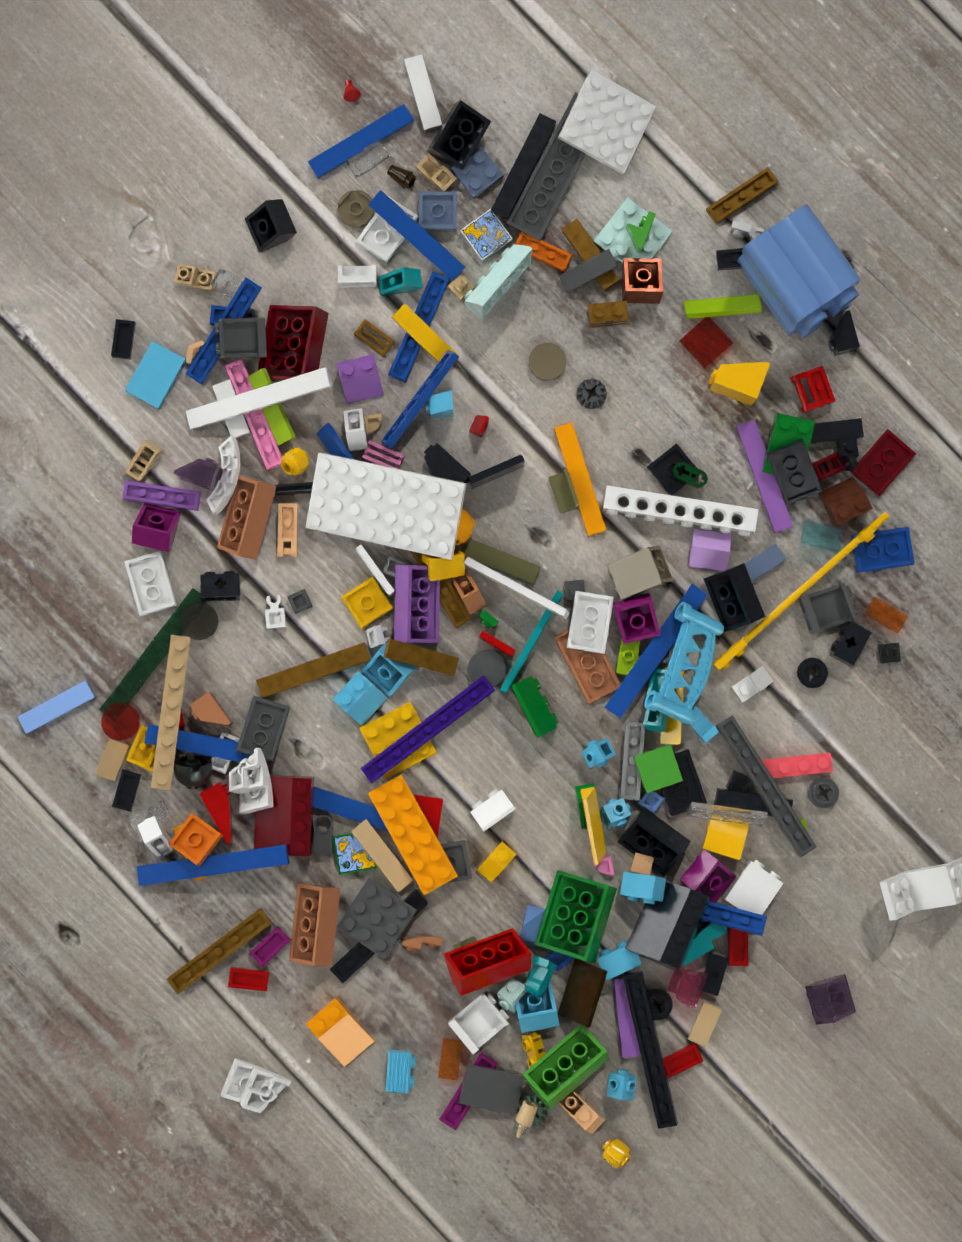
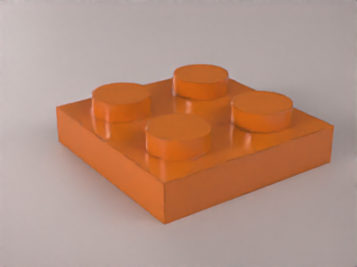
M191 813L168 844L200 867L223 835Z

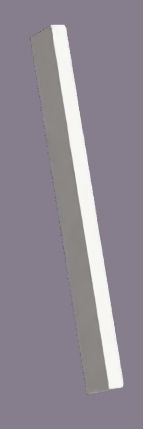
M324 367L188 410L186 415L191 430L198 429L332 387L328 368Z

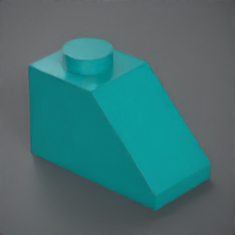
M402 267L378 277L380 295L410 293L422 288L420 269Z

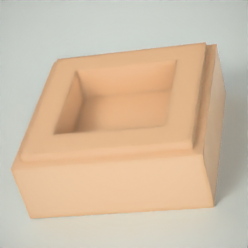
M635 853L630 871L650 875L654 858Z

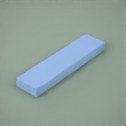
M84 681L18 716V719L25 733L29 734L96 697L88 682Z

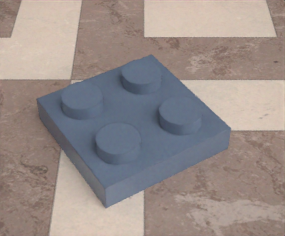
M482 146L474 150L463 170L456 167L451 168V171L473 199L504 177V174Z
M419 191V225L426 231H457V192Z

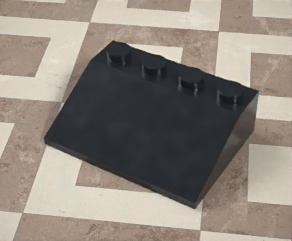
M666 881L663 902L655 901V904H644L625 949L679 973L710 903L709 896Z

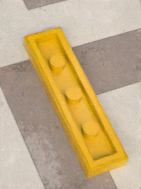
M405 303L391 317L437 362L441 360L447 350L456 353Z

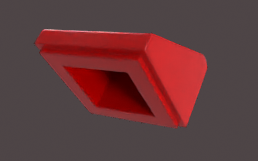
M476 415L469 432L483 437L489 423V417Z

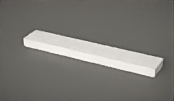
M470 557L466 558L464 564L468 568L567 619L569 615L567 609Z

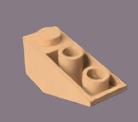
M575 1090L559 1102L568 1114L585 1131L591 1134L606 1120Z

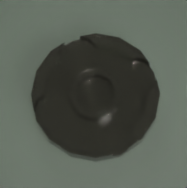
M194 602L186 606L181 612L179 620L184 634L194 640H204L212 636L219 623L218 615L214 608L203 602Z

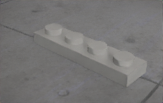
M625 723L620 799L640 801L641 778L633 756L643 753L645 735L643 723Z

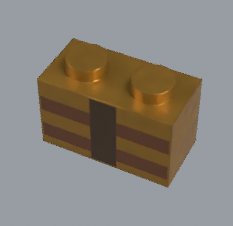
M627 301L589 304V328L627 325L629 320Z

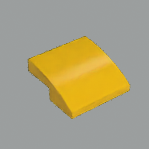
M141 724L125 760L153 772L156 745L144 743L148 727Z
M712 811L702 849L740 860L749 823Z

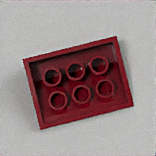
M270 305L265 328L267 357H260L258 370L266 368L272 382H280L318 370L329 313L316 306Z
M270 775L273 807L255 812L254 849L287 844L289 856H310L313 843L315 777Z

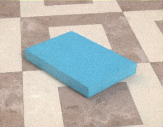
M152 341L125 391L160 409L186 359Z

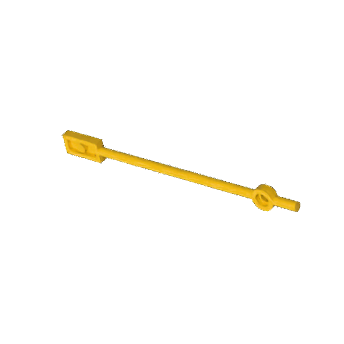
M886 512L882 513L875 521L859 532L848 545L743 638L736 641L712 663L715 669L720 670L722 668L724 670L732 663L730 660L734 656H741L746 651L747 643L863 541L868 543L875 537L873 533L890 516Z

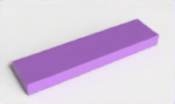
M125 480L122 499L198 511L201 492Z
M623 978L613 979L622 1058L641 1056Z

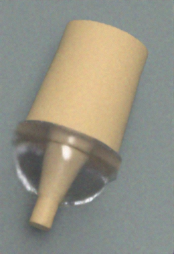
M523 1101L518 1115L513 1121L517 1138H520L521 1134L528 1133L533 1127L532 1124L538 1105L531 1101Z

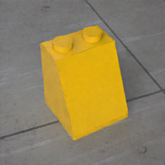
M770 363L720 364L718 369L713 370L708 383L711 384L709 390L752 406L759 395Z

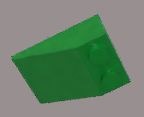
M777 413L773 419L767 452L803 439L808 452L815 421ZM766 454L762 472L774 475Z

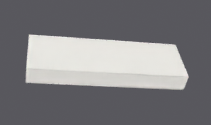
M231 380L212 386L217 401L236 395ZM244 415L225 420L231 436L239 438L250 434Z
M358 546L356 551L388 596H392L395 593L392 586L363 546Z

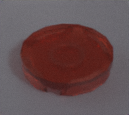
M116 702L104 710L101 717V726L104 733L110 739L122 741L132 738L137 733L140 726V717L132 705Z

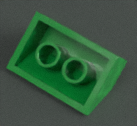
M530 676L511 685V689L536 738L558 728L556 724L559 721L555 713H550L548 709L550 703L545 695L541 696L539 692L541 685L537 678L533 679Z

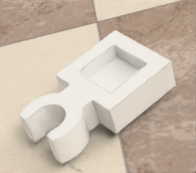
M277 595V602L272 603L270 596H267L266 601L270 605V609H265L266 628H285V608H279L282 601L281 596Z

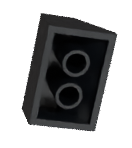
M459 100L453 105L426 152L443 163L463 170L492 121Z
M744 563L703 579L719 620L724 626V632L751 624L766 617Z
M643 807L617 842L634 855L635 853H640L653 857L652 868L665 876L683 856L691 841Z

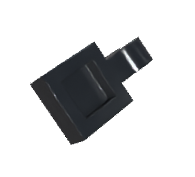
M838 438L836 440L838 458L844 459L845 471H853V467H858L856 459L859 456L856 438Z

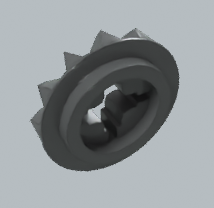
M591 378L584 380L578 386L576 395L578 402L583 407L595 409L605 402L607 392L605 385L600 380ZM594 387H596L595 394L597 396H592L589 400H587L589 393L586 392V390L591 391L592 389H594Z
M826 777L815 779L809 785V799L816 807L829 808L838 800V786L833 780ZM820 787L824 790L830 788L826 793V798L823 796L816 797L820 793Z

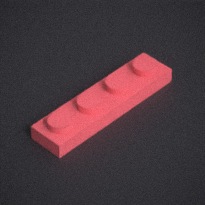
M831 753L762 760L773 778L833 772Z

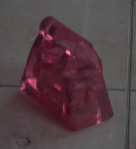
M685 970L684 973L682 971L679 973L674 971L667 991L675 993L676 998L687 1007L696 1008L707 973L697 970ZM681 977L682 979H681L680 985H679V987H678V989H677L676 987H677L679 978Z

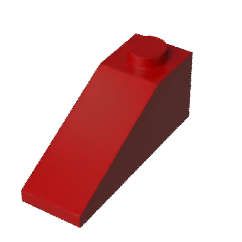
M219 782L199 793L220 833L223 835L226 844H230L233 842L232 809L229 796L231 792L227 784L223 785L222 782Z

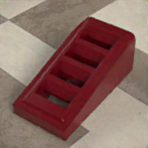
M838 452L812 463L819 482L845 470L844 459H839L842 464L841 467L836 459ZM829 460L832 461V463H833V465H834V467H835V470L833 469V467H832V465H831V463H830ZM823 463H824V465H825V467H826L828 473H826V471H825V469H824V467H823V465H822Z

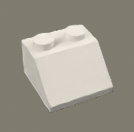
M497 789L493 790L487 795L489 799L484 802L479 800L471 806L473 810L470 813L483 832L515 810V807L502 789L499 792Z

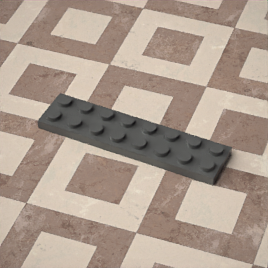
M576 92L506 223L507 226L539 241L547 230L586 155L558 138L578 96Z

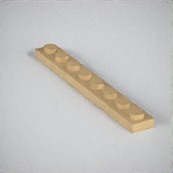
M171 635L151 789L168 791L171 789L190 637Z

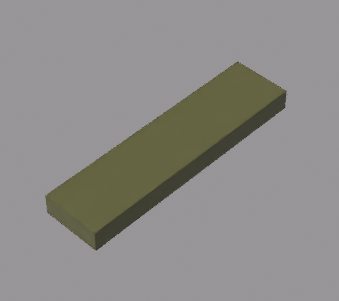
M469 539L464 552L465 558L470 557L487 567L534 585L541 568L538 565L473 539Z

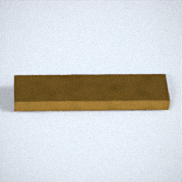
M767 167L707 207L706 211L717 225L770 190L779 181L769 167Z
M578 219L562 228L561 231L583 262L601 253ZM613 270L595 279L603 291H606L620 281Z
M389 638L383 656L384 658L450 676H455L459 658Z

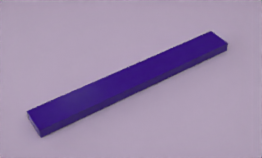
M483 675L360 769L369 781L374 783L492 694L495 689Z

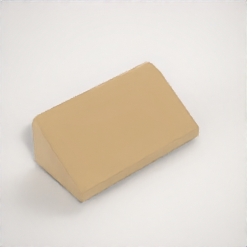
M109 738L95 775L116 781L130 745Z

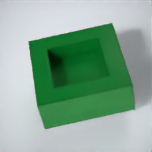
M485 610L479 615V618H481L480 623L488 629L490 626L494 629L499 623Z

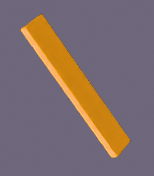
M573 423L555 427L554 431L579 502V510L587 535L589 537L605 532L606 527Z

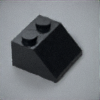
M283 199L266 200L245 218L259 252H264L285 243L297 234Z

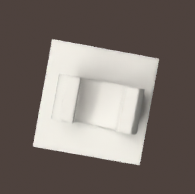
M381 625L366 630L370 649L381 646L387 642L388 638L390 639V637L384 638L383 632L388 630L387 627L382 628Z

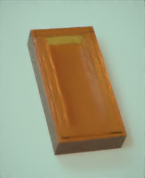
M873 597L864 613L896 633H899L908 617L876 597Z
M443 1038L438 1078L458 1080L462 1047L461 1040Z

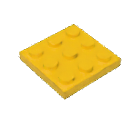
M410 701L359 729L373 756L376 757L420 724L421 721ZM431 740L384 774L385 779L437 753Z

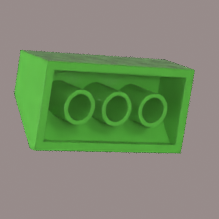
M580 1024L522 1075L539 1099L551 1110L609 1060L608 1052Z

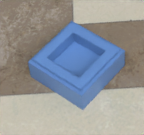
M652 791L644 793L638 804L654 814L665 798Z

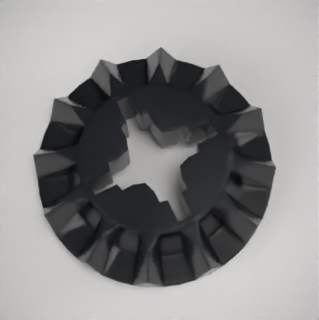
M807 658L798 666L797 677L800 683L807 688H818L827 680L828 669L820 659ZM814 667L815 672L820 676H813L812 679H810V674H808L806 671L811 670Z
M661 989L649 990L650 1005L654 1004L653 997L657 1001H664L660 1004L661 1012L656 1007L651 1008L654 1020L665 1019L669 1016L673 1007L670 995Z

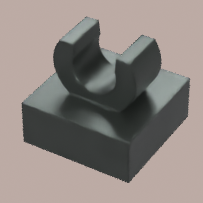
M899 643L878 645L880 664L901 662Z

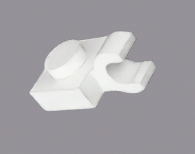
M733 220L729 233H733V236L738 238L749 236L753 240L756 238L755 234H762L764 229L754 228L750 224Z

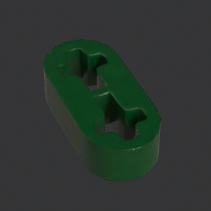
M684 462L677 463L672 471L674 478L694 488L704 487L708 480L707 474L704 471ZM684 467V471L686 473H689V476L686 474H682L681 476H679V471H677L676 469ZM691 475L695 477L701 475V479L704 480V482H700L699 484L695 483L696 479L692 478Z

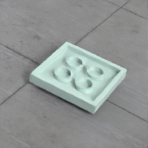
M627 197L593 242L603 251L610 249L614 259L623 265L624 258L652 259L673 231L654 218L642 251L638 253L626 227L628 223L639 227L642 217H647L648 212Z

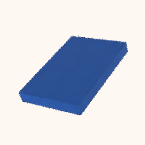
M909 527L875 531L873 533L875 537L868 543L863 541L853 549L857 573L915 564ZM857 534L851 535V539L853 540Z

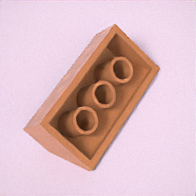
M239 475L237 485L229 500L217 545L218 549L240 557L257 560L267 519L270 515V508L275 496V485Z
M298 883L289 961L314 967H332L340 888Z

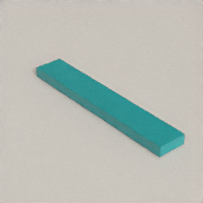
M557 590L551 601L558 604L563 597V593ZM545 610L500 688L501 692L506 694L553 612Z

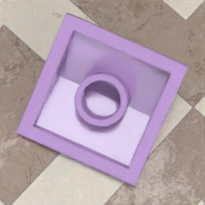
M693 529L688 567L717 571L726 570L730 555L731 534Z

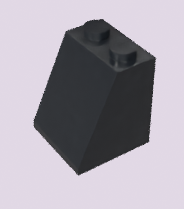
M438 443L434 446L431 444L425 450L424 460L430 476L469 483L471 473Z

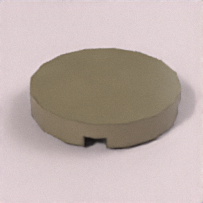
M361 190L346 192L338 202L337 211L341 221L351 228L365 227L375 214V211L368 205L372 198Z
M553 343L537 345L529 356V367L532 374L543 381L557 379L563 374L566 367L564 351Z

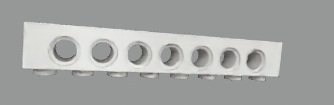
M608 485L605 489L602 508L608 515L617 516L618 513H622L627 518L635 519L636 516H641L646 521L660 519L665 524L679 522L684 527L698 525L703 530L717 528L720 529L719 532L731 533V531H736L741 536H750V534L755 532L759 510ZM621 498L626 499L628 506H619L618 500ZM639 501L645 502L647 509H638L637 503ZM656 505H664L666 512H657ZM675 508H683L684 516L676 515ZM695 510L702 511V519L695 518ZM714 513H719L722 516L721 522L713 520ZM733 516H738L741 519L740 525L732 523Z

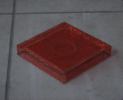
M705 317L679 341L704 369L733 344L710 317Z

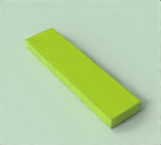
M759 294L686 300L683 304L686 319L762 312Z
M262 368L248 376L253 389L272 384L266 368ZM281 403L262 408L278 446L296 438Z

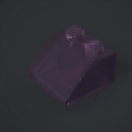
M206 457L205 460L199 458L176 469L173 474L179 480L214 491L223 470L216 463L217 461Z
M845 974L816 981L805 987L816 1025L835 1023L856 1012Z

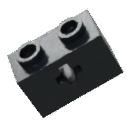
M225 571L223 574L205 572L204 575H200L201 602L240 600L239 573L234 571ZM218 583H222L221 589L218 588Z
M850 621L847 624H843L839 631L841 634L839 640H835L830 648L832 651L830 656L849 667L854 666L872 633ZM851 639L853 646L847 647L848 643L845 641Z

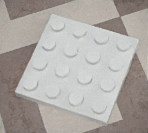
M591 69L558 138L615 171L624 174L656 106Z

